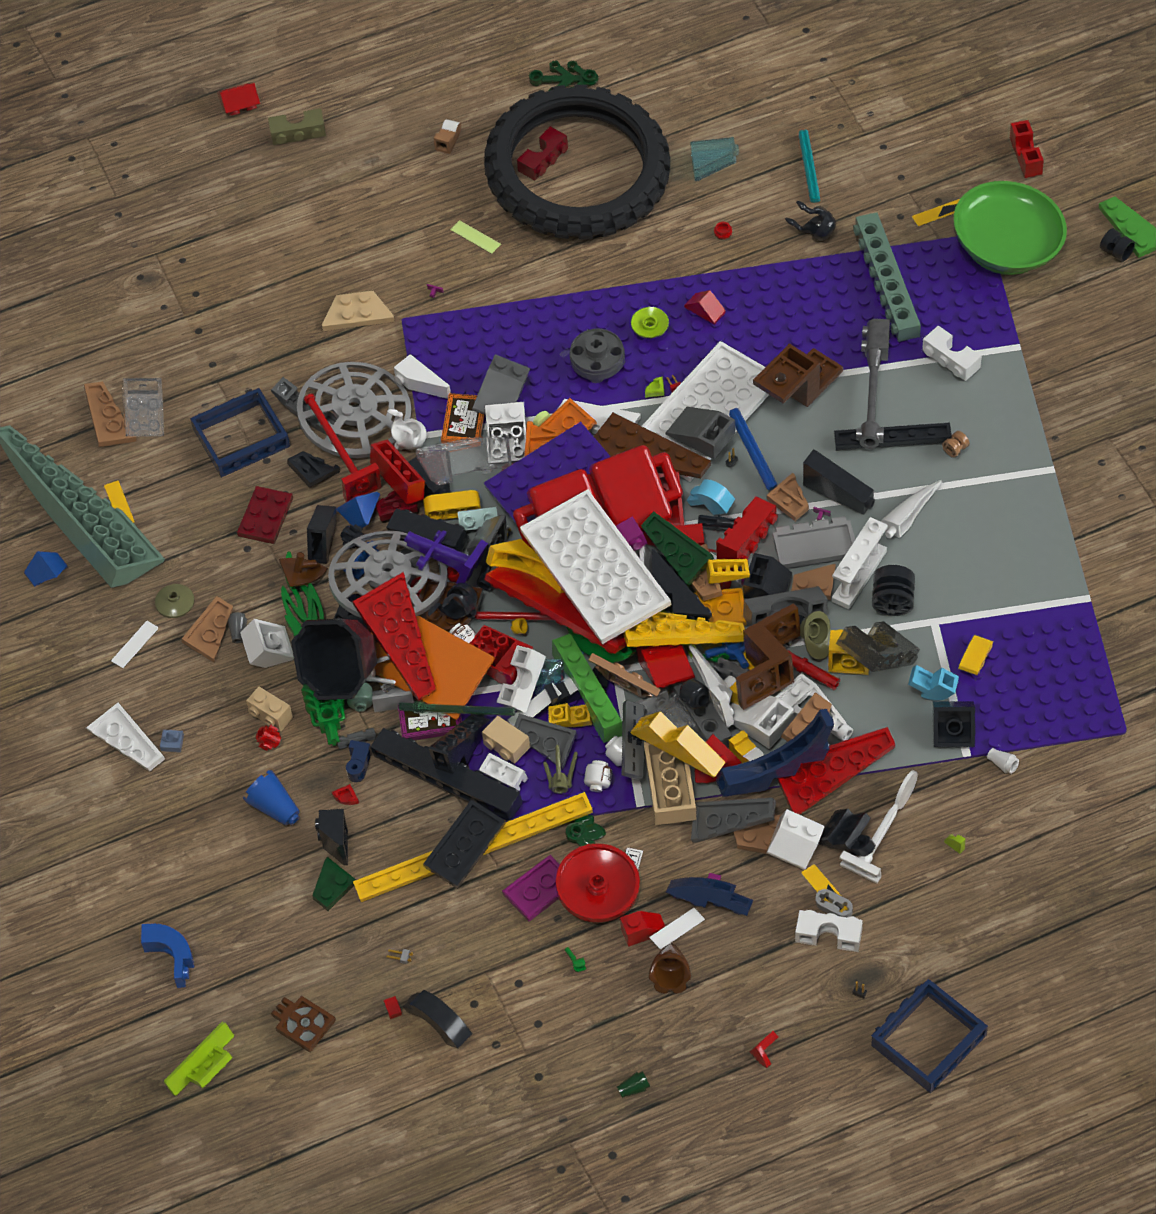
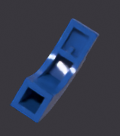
M142 924L141 944L144 953L164 952L174 958V980L177 988L186 987V979H189V968H194L193 957L186 939L177 930L169 926Z

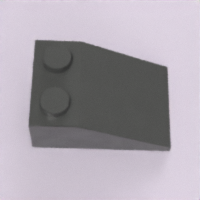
M495 354L472 410L486 415L485 405L517 403L527 381L530 368Z

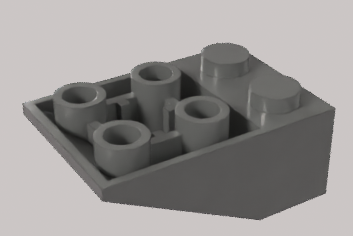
M686 407L665 434L715 459L735 434V419L716 410Z

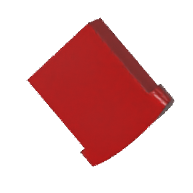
M774 1031L769 1033L749 1051L765 1068H768L771 1062L764 1050L778 1038Z

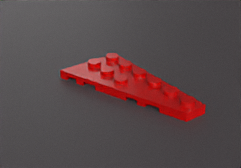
M402 572L354 600L353 605L416 699L420 701L435 692L436 688L430 666L428 665L415 611L411 603L410 593L406 585L405 575Z

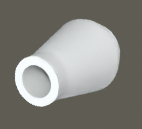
M994 748L988 752L987 759L991 760L1004 773L1009 772L1012 774L1017 769L1019 759L1016 758V755Z

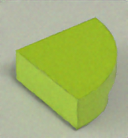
M662 377L653 379V382L646 387L645 398L664 396Z
M950 834L944 840V843L959 854L965 849V838L960 835L955 837L953 834Z

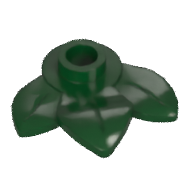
M585 815L576 819L575 823L569 824L566 827L565 835L570 842L577 843L581 847L595 844L594 841L603 838L606 835V831L602 826L594 823V816Z

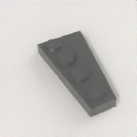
M774 798L695 802L697 820H693L691 841L696 843L772 821L775 817L776 801Z

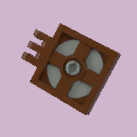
M303 996L296 1003L284 997L281 1002L286 1007L281 1004L276 1006V1009L281 1014L275 1010L271 1012V1015L280 1021L275 1027L276 1031L303 1049L311 1052L334 1024L336 1018Z

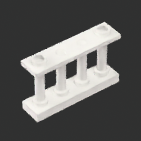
M869 518L832 575V578L841 581L840 586L832 596L833 603L850 610L887 552V547L878 544L888 528L887 524L874 518Z

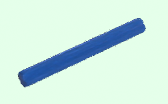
M738 408L731 409L729 416L735 419V427L767 490H773L777 487V482L740 410Z

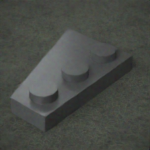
M519 713L514 727L529 736L530 747L555 765V746L559 745L561 769H563L576 738V730Z

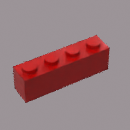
M387 439L371 444L370 464L376 463L378 465L380 475L406 504L424 500L425 480Z

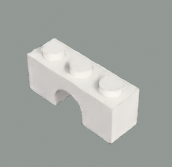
M937 326L923 338L922 351L927 356L938 361L941 366L951 370L955 376L967 381L981 368L982 356L968 346L958 352L951 351L953 335Z
M517 645L510 663L517 669V678L512 685L503 683L497 703L509 709L526 713L546 656L533 649Z
M800 910L795 932V942L817 945L818 937L825 932H830L838 938L837 949L858 952L863 920L856 917H840L832 913L821 914L813 910Z

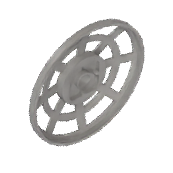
M343 362L321 369L304 384L297 401L298 422L304 434L316 446L337 456L340 455L334 445L331 444L332 442L328 435L323 440L307 424L306 419L315 416L312 409L303 412V398L307 388L318 390L315 401L323 413L332 411L337 418L334 425L329 422L336 435L347 438H360L362 448H345L350 458L370 457L371 447L368 436L378 433L386 426L390 429L392 427L393 421L391 418L393 415L387 412L385 416L378 412L377 403L388 402L389 410L394 409V402H405L406 410L403 421L411 419L410 398L404 386L399 385L394 375L388 371L363 362ZM347 368H364L373 370L375 373L371 376L361 372H349ZM339 369L341 374L329 378L323 384L314 382V380L330 371ZM383 375L389 378L399 387L403 395H392L389 388L379 379ZM351 377H361L368 380L364 385L353 384ZM343 378L345 385L338 390L329 387L334 381ZM376 383L383 389L386 395L376 396L371 390L372 386ZM323 392L333 396L332 403L320 406ZM352 402H356L359 404V406L352 407L349 404ZM373 417L380 421L375 427L366 430L365 423L372 420ZM343 424L357 425L358 431L342 430L341 427ZM390 437L388 440L394 446L396 440L393 437Z
M399 531L373 532L353 539L336 553L329 567V587L333 597L345 610L361 617L353 603L347 598L354 592L362 596L369 591L362 588L367 583L377 588L404 572L410 599L414 605L415 615L418 616L434 606L443 595L447 585L446 564L440 562L441 575L429 572V563L426 564L422 571L418 570V568L411 567L410 560L420 558L421 556L425 557V554L406 546V542L400 541V538L405 539L407 533ZM392 537L391 539L377 540L368 544L364 542L374 538ZM389 544L388 550L377 552L372 548L376 545ZM355 545L360 547L351 555L348 562L336 563L348 549ZM398 545H401L413 552L404 555L396 551ZM363 551L370 555L365 562H354ZM386 568L392 569L389 572L384 571ZM346 569L347 580L351 586L341 593L335 582L334 571ZM352 569H364V577L355 581ZM411 575L420 576L419 582L411 588L407 583ZM427 580L439 582L434 593L428 599L421 602L416 593L423 588Z

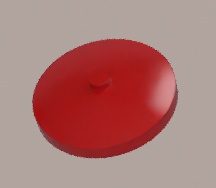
M600 843L581 846L570 852L562 860L557 870L556 891L558 898L564 908L579 919L589 922H608L617 919L634 905L638 897L640 887L638 869L625 852L614 846Z

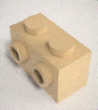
M258 687L246 700L248 712L252 716L265 722L268 726L271 724L277 727L279 732L293 719L290 705L261 687Z
M499 716L482 731L484 745L490 750L494 749L504 760H510L514 764L530 748L529 736Z

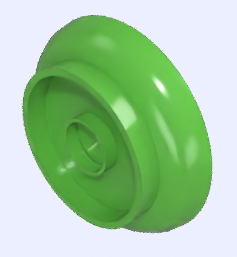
M993 181L978 185L960 198L954 212V230L962 247L976 263L995 273L1015 275L1037 269L1054 259L1066 240V221L1059 207L1043 192L1022 183Z

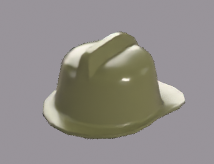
M812 612L800 624V636L805 641L809 655L814 659L821 660L829 655L830 621L824 612Z

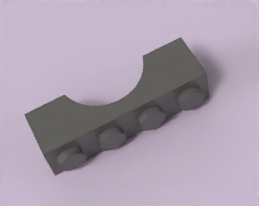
M819 586L745 599L743 617L748 625L751 626L793 603L798 607L799 615L808 617L815 611H821L827 615L828 599Z

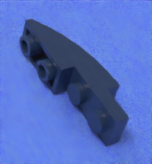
M688 877L671 880L666 890V893L671 894L672 897L684 899L695 906L705 908L707 902L710 901L715 906L728 908L739 915L747 916L753 903L752 899L734 893L736 885L710 878Z

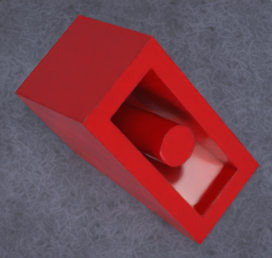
M637 911L620 917L621 931L628 947L650 940L649 937L666 927L661 915L658 913Z

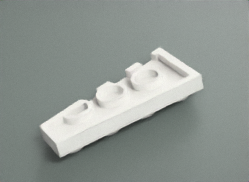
M119 703L115 704L86 727L88 731L149 772L165 760L162 753Z

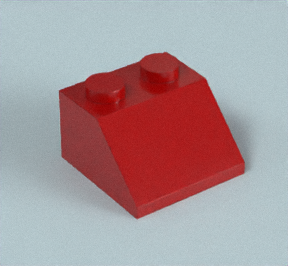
M253 82L217 92L224 113H229L230 116L240 113L239 110L246 108L247 111L256 109V105L260 104L255 83Z

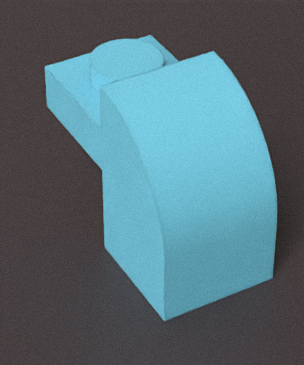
M704 479L700 486H695L691 490L686 501L690 506L704 504L713 515L727 513L735 498L723 485L713 480Z
M915 665L911 670L908 685L921 691V697L944 700L955 694L959 676L944 668L931 673Z

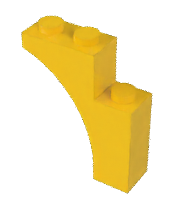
M522 539L490 545L486 563L489 566L506 567L528 573L543 580L559 593L564 592L537 553Z

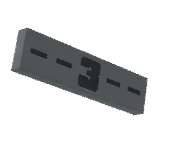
M626 700L623 703L622 776L641 780L643 778L644 740L630 732L640 718L644 717V705Z

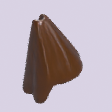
M669 943L657 954L649 970V980L654 983V989L663 994H667L669 990L673 991L674 994L685 991L687 988L686 983L691 979L688 962L679 948L673 943Z

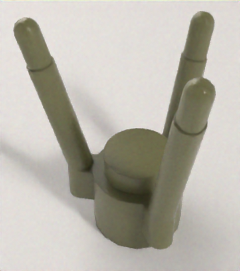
M556 745V773L553 777L547 762H544L543 765L549 782V789H552L554 793L561 794L567 792L568 788L572 787L571 780L578 753L574 752L568 777H566L565 773H561L560 747Z

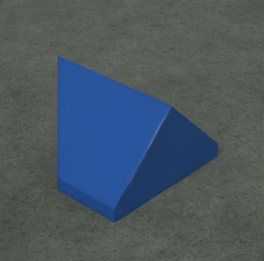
M374 492L355 497L336 508V510L351 525L354 526L356 524L363 528L369 524L380 493Z
M37 551L24 574L35 587L44 581L58 577L68 566L57 552Z

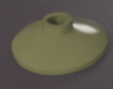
M172 584L162 588L155 598L157 611L168 618L184 616L194 605L192 591L187 586L181 584Z

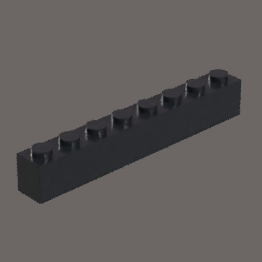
M383 728L370 746L375 758L462 800L470 802L472 799L506 821L512 820L523 803L520 792L514 787L508 788L499 780L489 779L478 770L473 771L461 762L454 774L436 769L428 746H420L413 739H406L394 730L389 731Z

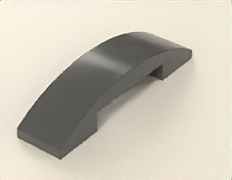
M282 377L271 389V392L288 410L297 416V401L300 394L297 392L298 387ZM303 398V412L311 410V407L305 403ZM331 412L323 413L326 419L334 425L337 418ZM316 416L306 419L309 426L326 434Z

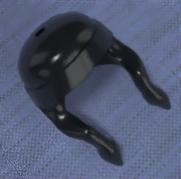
M796 201L801 210L809 214H818V216L813 217L803 226H800L795 220L785 218L786 222L794 226L801 233L811 234V238L824 241L829 238L836 228V220L833 215L822 206H816L811 209L803 202Z
M467 583L454 584L448 591L447 598L443 600V604L436 603L429 609L428 616L438 608L442 613L453 619L463 618L464 616L473 619L477 614L475 610L477 593Z

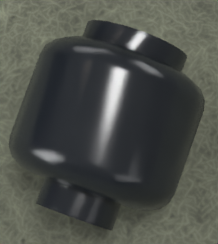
M689 679L681 685L679 697L689 707L698 709L708 703L709 689L699 680Z

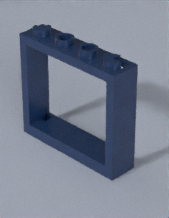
M260 388L249 391L244 395L233 398L226 403L190 418L196 436L221 478L290 447L286 431ZM259 405L276 434L218 459L202 430Z
M928 979L924 984L915 988L914 994L910 998L906 997L901 1002L900 1008L896 1012H891L887 1016L885 1023L881 1027L875 1028V1032L871 1035V1046L931 1094L987 1036L988 1025ZM927 997L931 998L971 1030L928 1076L885 1042Z

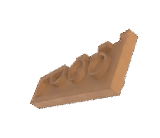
M103 381L84 384V391L98 447L136 442V435L130 430L128 422L124 420L119 407H116Z

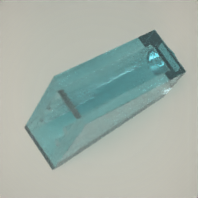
M734 137L690 142L695 181H699L736 163V155H739V146L735 144Z

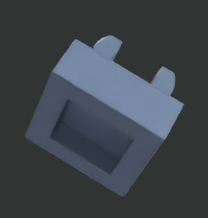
M163 730L160 750L181 752L184 738L183 731Z

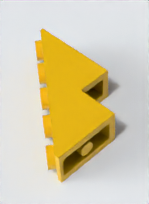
M661 711L641 717L630 732L713 778L725 764V761L688 725L677 728Z

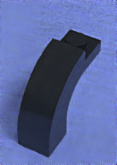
M426 990L410 996L408 1002L403 1006L407 1013L418 1016L428 1022L449 1046L458 1049L472 1035V1032L462 1019L446 1003Z

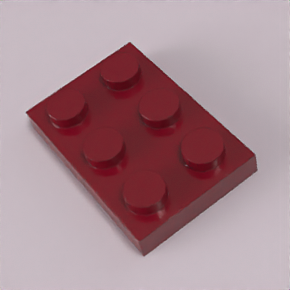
M256 486L238 528V537L275 544L292 503L293 494Z

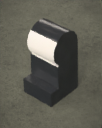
M571 678L565 682L555 684L562 693L559 696L552 683L544 686L551 701L550 706L569 704L582 698Z

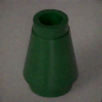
M641 1071L639 1073L635 1072L618 1085L617 1089L621 1097L624 1098L646 1091L650 1084L644 1072Z

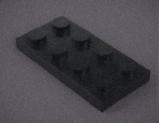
M471 799L423 863V866L458 889L505 826V820Z

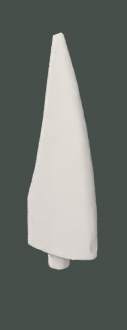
M942 480L913 494L880 521L888 525L885 532L887 538H892L893 535L900 538L912 526L925 503L941 485Z

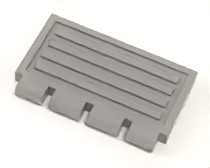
M841 516L831 518L832 523L830 524L828 519L812 521L811 527L809 522L793 524V530H790L789 525L775 527L776 532L773 533V540L778 561L786 568L843 559L855 541L851 521H846V517Z

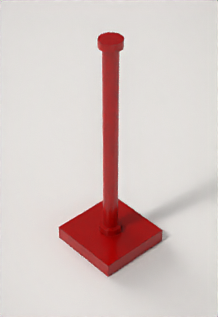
M314 394L306 395L304 397L305 403L311 407L351 473L341 479L345 502L381 489L378 465L374 463L358 471L316 403Z

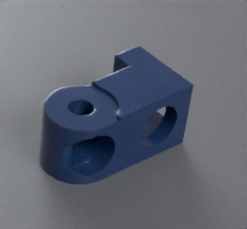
M350 740L349 751L351 760L346 764V772L349 780L352 782H360L366 775L372 755L370 743Z

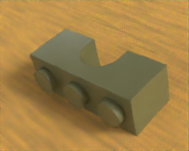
M321 108L303 111L304 119L296 124L288 122L286 114L268 117L273 145L326 136Z

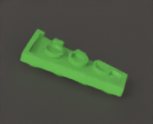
M1115 196L1099 203L1100 211L1112 226L1121 232L1123 237L1127 236L1135 241L1133 252L1138 258L1156 251V227Z

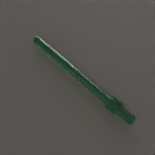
M422 701L399 703L398 706L400 711H413L419 714L424 712L515 716L516 713L515 708L424 704Z

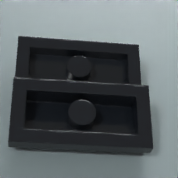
M849 809L835 810L825 825L818 844L833 849L850 850L871 818L867 813L853 814Z

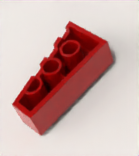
M755 496L743 510L742 518L737 517L733 528H728L724 532V539L719 538L716 541L717 559L748 560L750 554L756 552L759 541L766 537L770 525L775 524L778 518L776 505Z

